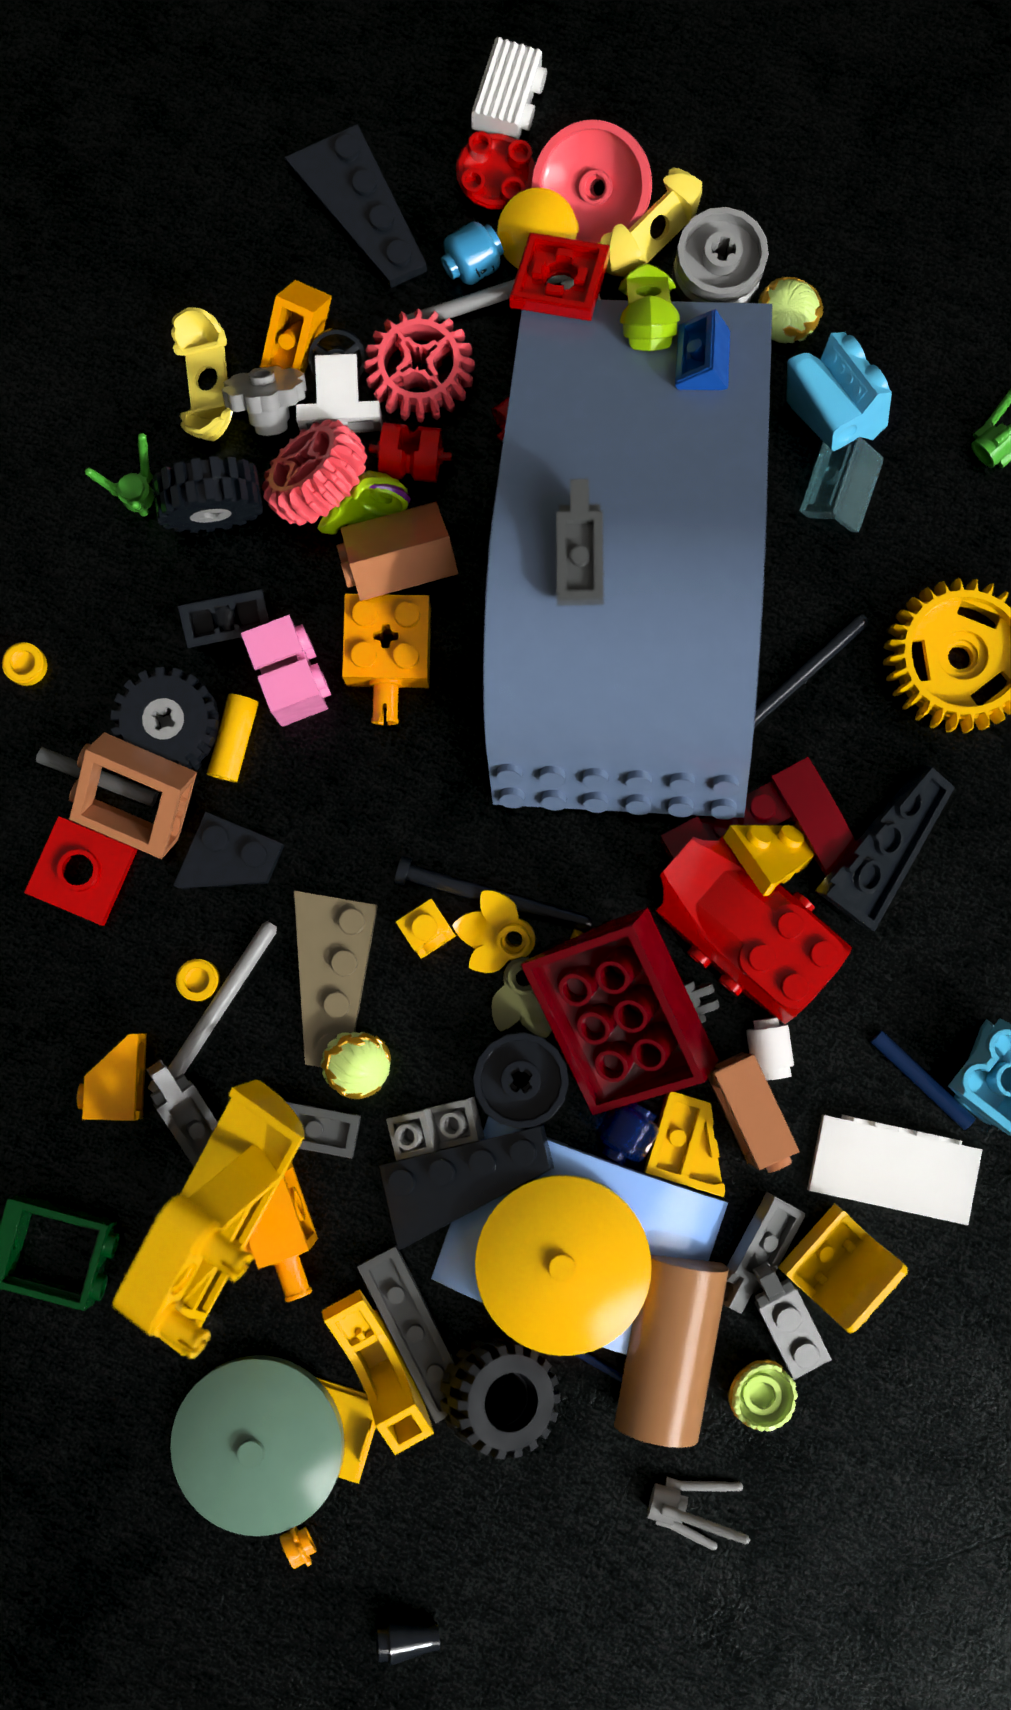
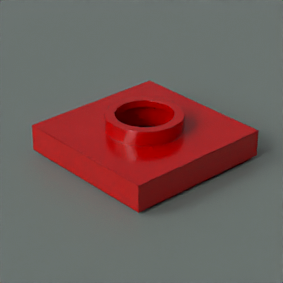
M529 233L509 297L510 308L591 321L609 261L610 245ZM556 275H566L574 280V285L564 290V285H554L547 281Z
M58 816L24 893L105 926L138 849ZM73 855H84L89 858L93 865L91 878L82 885L70 884L63 875L66 865Z

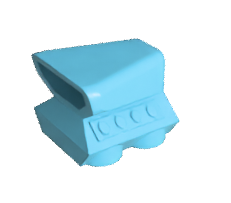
M845 332L831 333L821 360L810 353H802L788 360L786 401L792 410L832 451L842 448L859 437L873 440L888 426L892 392L881 370L875 365H870L866 360L864 351L854 336L847 335Z
M999 1018L994 1025L986 1019L980 1027L968 1061L948 1087L955 1093L954 1098L986 1124L996 1126L1011 1136V1024Z

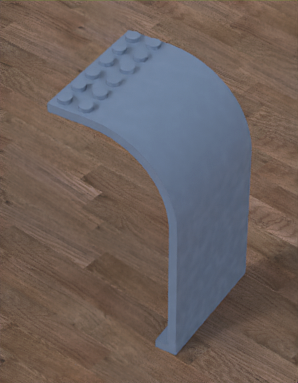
M597 300L591 321L527 310L521 311L494 505L486 589L484 717L493 805H503L507 808H519L521 806L544 807L554 811L583 809L594 813L621 811L634 815L658 813L671 814L676 817H688L690 815L713 816L723 820L733 817L744 818L753 742L763 600L772 304L671 301L680 315V321L677 322V334L673 336L672 344L669 348L655 351L634 350L629 345V338L624 336L620 316L628 306V300ZM716 309L730 330L728 388L725 390H678L675 386L678 325ZM570 479H589V504H600L601 511H603L604 605H557L556 512H559V505H570Z

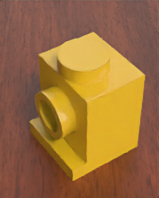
M429 899L396 921L411 947L421 959L456 937L432 899Z

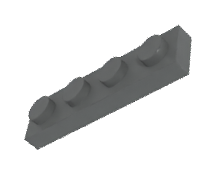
M396 1244L358 1264L357 1268L435 1423H438L449 1415L442 1411L440 1407V1400L446 1398V1394L440 1391L441 1381L448 1382L450 1374L445 1372V1369L449 1363L456 1365V1362Z

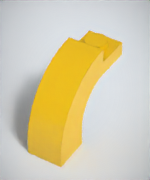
M361 1290L322 1310L324 1322L346 1353L362 1383L371 1407L375 1426L393 1453L396 1455L434 1434L421 1394L384 1320L377 1309H372Z

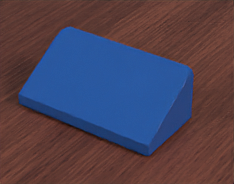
M716 309L678 325L675 386L678 390H725L728 388L730 330Z

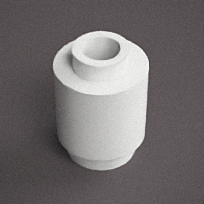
M776 1017L754 1020V1028L746 1030L749 1054L755 1055L766 1080L791 1077L790 1066H794L789 1026L780 1025Z

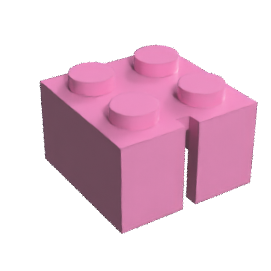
M290 615L241 633L254 669H260L262 674L257 677L270 712L282 727L328 709L324 698L330 696L331 693L318 663L314 665L310 663V659L315 658L316 654L303 624L295 626Z

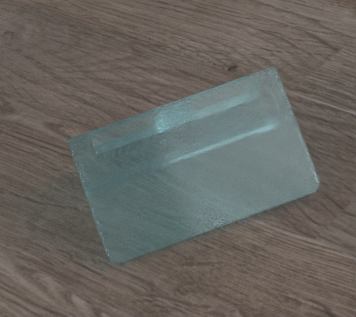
M861 437L836 451H832L823 442L800 512L808 518L835 519L850 532H859L883 464V457Z

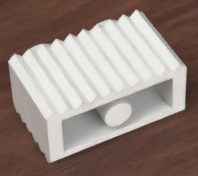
M500 37L495 38L471 112L472 129L491 134H505L517 140L520 139L522 129L530 130L535 112V105H532L531 101L534 92L541 94L547 75V68L541 67L542 51L540 49H533L531 46L526 47L524 44L518 45L516 42H510L508 39L502 40Z

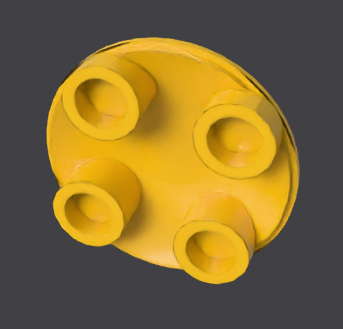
M530 188L518 193L506 204L499 218L497 234L504 250L503 255L518 269L529 233L576 240L579 224L570 204L560 194L546 188Z

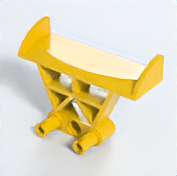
M253 1080L231 1089L229 1093L231 1099L181 1194L172 1198L158 1215L113 1301V1307L150 1336L159 1337L182 1356L186 1355L190 1359L199 1354L206 1345L205 1341L210 1337V1333L201 1327L228 1278L236 1281L248 1268V1265L244 1262L250 1263L253 1256L243 1249L305 1137L303 1125L294 1110L282 1097L259 1080Z

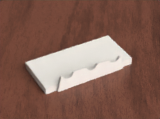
M822 1114L807 1190L968 1225L982 1149L962 1145L961 1140L847 1115L836 1118Z

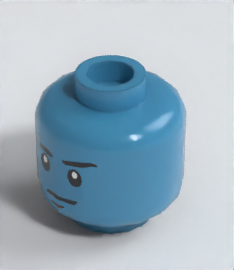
M472 221L445 238L444 250L446 255L441 257V262L452 280L459 277L465 284L474 285L499 269L501 263L500 256L504 254V250L499 237L490 225L483 226L479 222Z

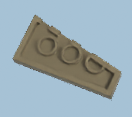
M294 891L305 1065L321 1067L323 1052L328 1048L327 1044L336 1039L340 1033L356 1031L378 906Z

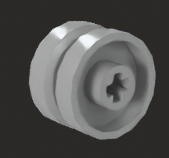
M729 207L707 209L689 221L682 230L672 269V278L676 286L674 290L681 302L749 303L753 299L769 255L767 238L758 222L744 211Z

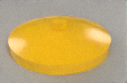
M566 1174L550 1175L522 1184L505 1196L494 1208L484 1224L478 1240L475 1256V1274L478 1290L485 1308L495 1323L508 1336L521 1345L537 1352L549 1355L572 1356L591 1352L607 1345L632 1324L639 1314L648 1293L651 1279V1255L648 1240L640 1220L627 1202L617 1193L589 1178Z

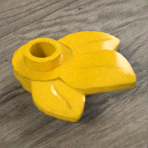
M483 890L481 892V911L477 910L466 913L453 923V929L461 940L475 949L469 961V968L478 972L492 973L499 971L509 960L528 956L535 945V932L528 922L519 918L516 904L508 896L494 890ZM518 932L522 936V942L519 944L510 943L507 939V934Z

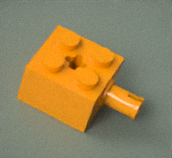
M345 594L342 677L347 686L373 687V718H371V723L384 725V708H387L386 722H388V725L399 723L398 688H429L431 604L429 595L384 594L360 601L358 594ZM385 635H393L394 640L390 642V648H382L381 640H384Z
M292 1161L244 1247L245 1252L252 1254V1259H255L258 1269L268 1265L275 1266L286 1302L312 1293L299 1255L309 1251L318 1240Z

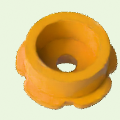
M294 1527L280 1535L281 1545L293 1569L305 1563L309 1567L312 1564L310 1555L316 1552V1547L307 1528L304 1527L298 1530L297 1527Z

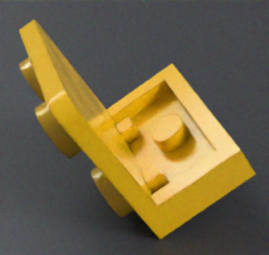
M835 1203L778 1266L787 1277L848 1333L857 1331L867 1321L874 1310L897 1287L908 1271L907 1266L868 1235Z

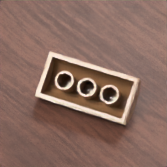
M651 1255L650 1285L644 1304L632 1324L614 1427L623 1434L643 1442L666 1447H691L698 1443L729 1268L725 1264L713 1261Z

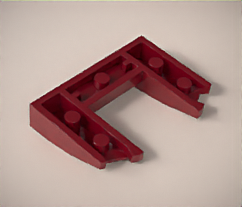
M809 757L771 776V782L747 794L744 818L733 817L723 820L713 816H706L699 819L697 816L661 835V846L669 860L672 861L693 837L709 841L719 840L722 835H725L730 825H785L792 822L795 828L803 834L804 840L814 852L813 858L825 877L828 876L856 841Z

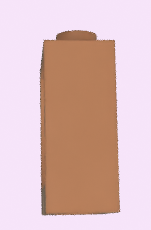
M105 732L92 744L87 743L82 748L77 760V767L81 768L79 779L76 780L69 794V801L73 803L69 820L162 859L179 840L197 772ZM102 767L162 792L154 824L95 799Z
M741 1052L717 1063L710 1073L708 1080L747 1163L758 1170L766 1168L768 1173L780 1170L791 1164L790 1156L800 1151L755 1055Z

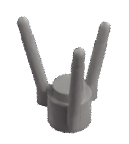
M667 1477L665 1485L654 1484L648 1505L647 1518L655 1520L656 1525L669 1528L711 1550H716L718 1547L715 1541L682 1523L693 1525L742 1544L750 1542L749 1536L687 1513L688 1497L681 1495V1491H741L743 1485L740 1482L681 1481Z

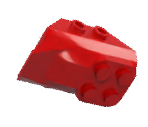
M724 835L719 840L710 841L693 837L660 874L664 894L663 903L656 911L682 940L690 946L687 953L692 959L705 969L711 964L722 974L719 982L737 997L741 992L778 1020L784 1024L788 1023L816 997L835 975L850 954L852 947L812 913L815 906L799 892H795L792 895L779 883L770 895L763 896L723 839Z

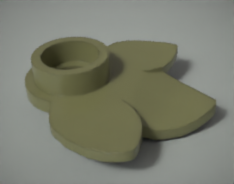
M516 958L507 965L503 975L504 986L496 992L492 999L491 1007L494 1024L499 1031H504L520 1020L521 1024L530 1032L542 1038H547L552 1029L531 985L520 986L516 981L517 973L523 970L521 964L530 958Z

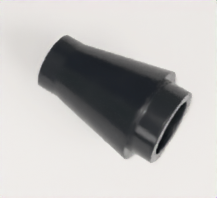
M386 1618V1623L376 1624L378 1662L388 1661L389 1666L431 1651L440 1650L437 1622L424 1623Z

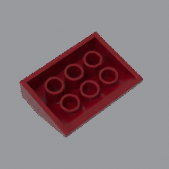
M648 907L606 922L525 960L521 964L592 1115L704 1083L717 1064L718 1057Z

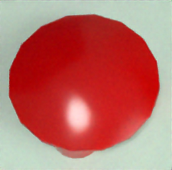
M483 131L475 132L470 136L468 144L462 149L456 162V173L462 192L473 203L487 209H504L506 204L515 195L532 188L535 163L532 158V148L526 141L517 140L505 134H491Z

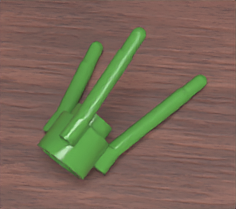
M1011 389L986 423L973 434V437L976 439L971 443L973 452L983 464L991 468L996 464L1003 468L1011 462V423L1008 426L1004 424L995 426L1011 404Z
M140 433L138 435L139 474L130 473L124 475L118 483H113L92 468H86L85 474L107 489L113 496H118L128 510L139 512L141 516L145 517L149 513L148 508L154 501V492L149 485L153 475L150 472L147 438L144 433Z

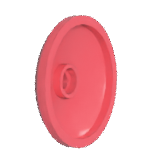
M584 120L561 129L544 146L534 168L532 188L550 189L565 198L573 209L579 224L576 240L597 243L601 242L604 234L612 232L615 225L623 224L629 230L647 212L652 193V175L644 150L629 132L610 122ZM598 180H602L605 185L604 192L600 196L594 193V184Z

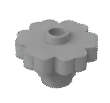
M279 366L255 368L249 373L233 375L224 381L222 395L226 408H230L233 412L247 410L249 422L252 426H255L256 433L269 436L287 430V421L290 419L289 406H294L299 401L305 399L307 387L304 373L297 368L281 369Z

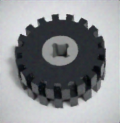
M219 456L209 457V460L202 461L200 458L191 459L190 463L182 461L174 463V468L166 466L161 469V473L153 475L152 485L159 525H163L165 529L174 528V531L177 532L189 530V533H197L199 530L210 532L215 531L216 528L229 529L234 524L241 526L246 524L247 520H255L258 518L257 515H261L263 512L258 472L256 466L253 463L249 464L248 460L241 459L236 461L235 457H226L224 460H219Z
M165 667L155 668L156 673L149 674L146 670L138 673L140 680L135 683L129 679L123 685L128 689L124 696L118 693L114 700L118 704L117 711L111 710L110 719L115 722V728H111L114 737L189 769L193 767L197 770L204 764L201 761L206 756L211 759L212 747L218 735L222 716L218 712L220 707L216 699L196 677L191 674L187 675L180 669L173 668L172 671H168Z

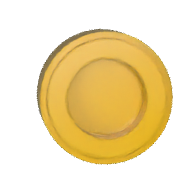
M21 642L7 649L2 659V667L6 676L13 682L22 686H31L38 683L45 676L47 659L44 653L33 644Z
M192 959L185 962L179 968L176 975V986L180 994L186 999L204 1001L214 996L218 991L220 974L211 962L202 959Z

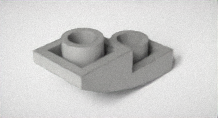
M475 1097L386 1119L396 1161L433 1153L440 1149L471 1143L485 1138Z

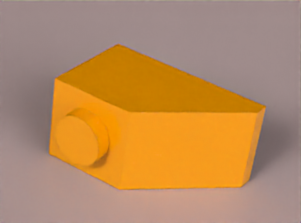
M294 280L276 295L260 368L279 366L281 369L297 368L299 371L305 372L309 364L310 346L315 337L324 331L332 299L331 295L297 280Z
M147 1033L128 1034L84 1076V1084H79L77 1090L78 1109H83L82 1120L135 1121L143 1118Z

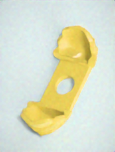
M675 167L670 169L668 175L663 179L667 192L629 230L623 224H617L612 232L602 236L601 242H597L598 244L610 245V257L605 272L616 277H625L637 266L648 263L695 216L702 195V181L682 169ZM663 215L666 222L664 232L660 237L653 239L650 234L651 223L657 216Z
M188 307L173 317L172 324L174 327L171 330L172 338L175 341L173 346L174 353L185 356L191 405V410L182 412L180 415L182 420L181 427L188 434L214 442L225 432L233 413L230 408L225 407L222 395L224 381L228 379L224 348L227 340L222 326L212 314L201 308ZM205 369H215L217 372L216 384L209 390H201L198 384L200 374Z

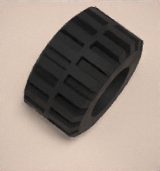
M494 1336L486 1337V1342L479 1339L470 1342L471 1351L461 1348L455 1354L459 1359L456 1365L449 1363L445 1369V1372L450 1374L448 1382L441 1381L440 1391L446 1394V1398L440 1400V1407L442 1411L449 1414L444 1418L447 1426L454 1430V1435L483 1454H489L497 1459H505L506 1454L513 1459L521 1457L522 1448L532 1452L538 1447L536 1439L539 1436L544 1439L548 1437L551 1431L546 1427L550 1420L556 1422L559 1414L553 1410L554 1404L560 1403V1393L553 1390V1387L559 1384L556 1374L548 1371L551 1365L545 1358L540 1357L538 1352L506 1338L502 1340ZM510 1373L515 1388L512 1403L501 1416L488 1420L484 1407L486 1393L490 1385L498 1377Z

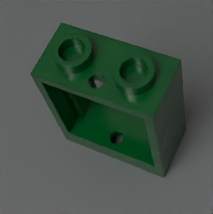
M22 1194L8 1198L0 1224V1289L85 1311L95 1303V1300L100 1301L104 1295L108 1276L104 1275L103 1271L107 1258H113L119 1243L120 1234L115 1232L118 1220ZM32 1214L98 1231L82 1289L16 1271Z

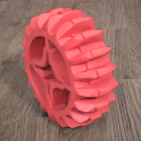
M417 309L414 314L415 319L410 320L401 311L399 314L400 323L396 325L393 321L386 319L384 325L387 333L375 330L373 339L376 344L368 345L366 348L367 356L370 358L364 362L365 372L370 374L366 379L368 388L376 389L374 392L376 401H379V403L386 401L385 407L388 413L391 414L400 407L401 419L404 421L410 417L411 412L416 413L417 421L420 423L424 421V413L431 412L432 417L438 421L440 418L439 408L444 407L452 413L455 410L453 399L464 402L466 398L464 388L471 387L473 384V377L469 374L475 370V361L469 358L472 355V346L470 343H463L465 333L462 329L453 331V321L450 317L439 324V316L435 310L430 314L429 319H423L422 311ZM414 341H429L430 343L418 344ZM399 349L403 361L396 367V373L389 377L386 372L388 362L393 353ZM450 356L453 361V367L448 378L441 384L437 370L443 365V359ZM412 360L414 363L421 362V366L423 363H426L427 372L425 369L418 370V365L416 370L413 369ZM419 387L426 392H410L408 390Z
M327 419L321 424L318 422L313 423L308 430L301 429L297 437L294 439L290 438L285 448L279 449L280 454L277 458L271 460V468L264 474L266 480L261 488L264 491L263 498L268 502V506L281 519H285L289 524L296 523L299 526L306 524L307 521L312 524L321 515L327 517L329 511L335 506L340 507V502L345 497H350V490L360 483L358 476L364 473L366 469L364 463L368 457L364 452L365 447L361 443V439L353 430H350L348 426L343 425L339 420L332 422L330 419Z

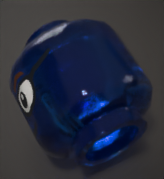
M637 1103L609 1110L596 1132L597 1138L605 1144L601 1152L621 1165H624L627 1159L633 1162L643 1161L659 1133V1127L654 1122L657 1116Z

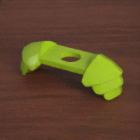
M648 263L637 266L629 272L619 284L617 291L625 294L628 299V306L620 316V323L623 324L624 336L629 338L630 347L634 350L655 351L671 346L672 338L677 334V322L680 321V315L670 299V291L676 288L674 281L666 272Z

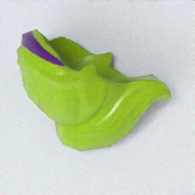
M366 471L358 476L360 483L350 490L351 496L345 497L340 502V507L335 506L331 509L327 517L322 516L317 529L322 533L333 535L337 534L338 529L345 525H353L406 510L411 500L407 488L399 482V479L392 478L386 473Z

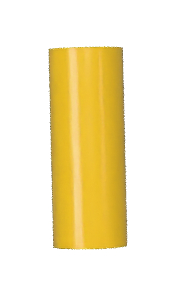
M228 694L207 775L230 782L238 781L259 704L258 701L242 695Z

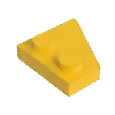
M674 1091L666 1093L652 1139L654 1143L649 1150L643 1172L724 1197L725 1186L721 1179L718 1161L720 1156L717 1140L714 1137L711 1103Z

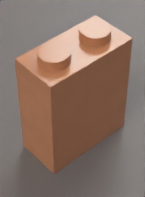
M437 502L341 528L344 543L338 544L337 549L347 587L356 586L360 601L458 574L450 538Z

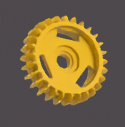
M960 578L955 579L951 583L950 590L944 581L939 582L935 586L934 593L927 587L919 593L920 600L912 597L906 603L909 611L903 609L896 614L895 618L900 624H892L888 629V633L897 639L888 640L883 648L895 652V654L888 656L883 661V665L895 666L896 670L889 674L886 680H899L900 686L893 692V696L906 693L909 698L902 707L905 710L913 705L919 707L915 716L916 720H920L927 714L932 715L930 728H935L942 720H945L946 732L954 731L960 722L962 732L968 733L974 728V722L979 730H985L989 727L990 720L994 724H998L1005 720L1004 712L1011 715V606L1009 607L1005 604L1009 595L1008 591H1005L997 598L992 596L993 583L985 587L982 592L978 591L977 579L972 580L965 590ZM959 607L968 608L983 614L995 623V628L957 614ZM922 641L928 681H921L916 673L912 657V642ZM959 647L968 653L970 661L967 668L957 669L950 664L948 654L952 648ZM1000 673L1007 681L1004 688L986 703L978 706L971 698V695Z

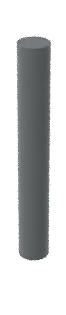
M44 747L40 748L36 756L37 763L79 779L81 768L77 767V760ZM101 770L99 787L151 807L155 805L158 791Z

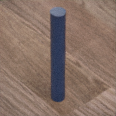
M880 1030L874 1035L870 1042L963 1130H966L973 1124L976 1118L885 1032Z

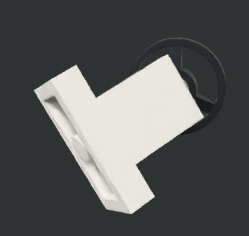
M331 328L321 332L313 340L308 356L311 371L316 377L317 403L296 404V420L300 431L301 429H310L315 422L321 424L324 420L330 419L332 422L339 420L355 433L380 432L382 429V414L379 401L359 402L358 379L364 371V362L366 361V351L361 340L354 333L342 328ZM332 334L347 336L355 342L346 349L341 346H332L326 349L317 344L322 338ZM358 349H360L362 356L359 371L357 370V355L353 354ZM313 351L319 354L315 356V364L313 360Z

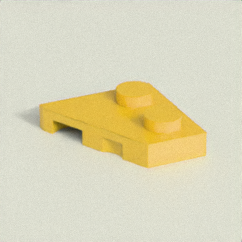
M730 825L723 837L763 896L770 895L779 883H786L792 878L794 873H799L806 868L815 855L804 840L803 834L794 825Z

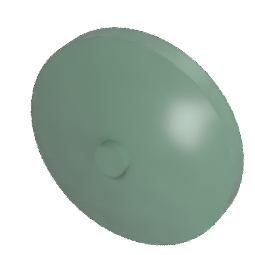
M265 1355L245 1356L230 1360L214 1368L186 1395L176 1414L172 1428L171 1461L174 1474L183 1494L195 1510L205 1519L224 1530L236 1534L268 1536L298 1526L310 1518L325 1502L340 1474L344 1457L345 1439L338 1408L327 1389L315 1376L301 1366L282 1358Z

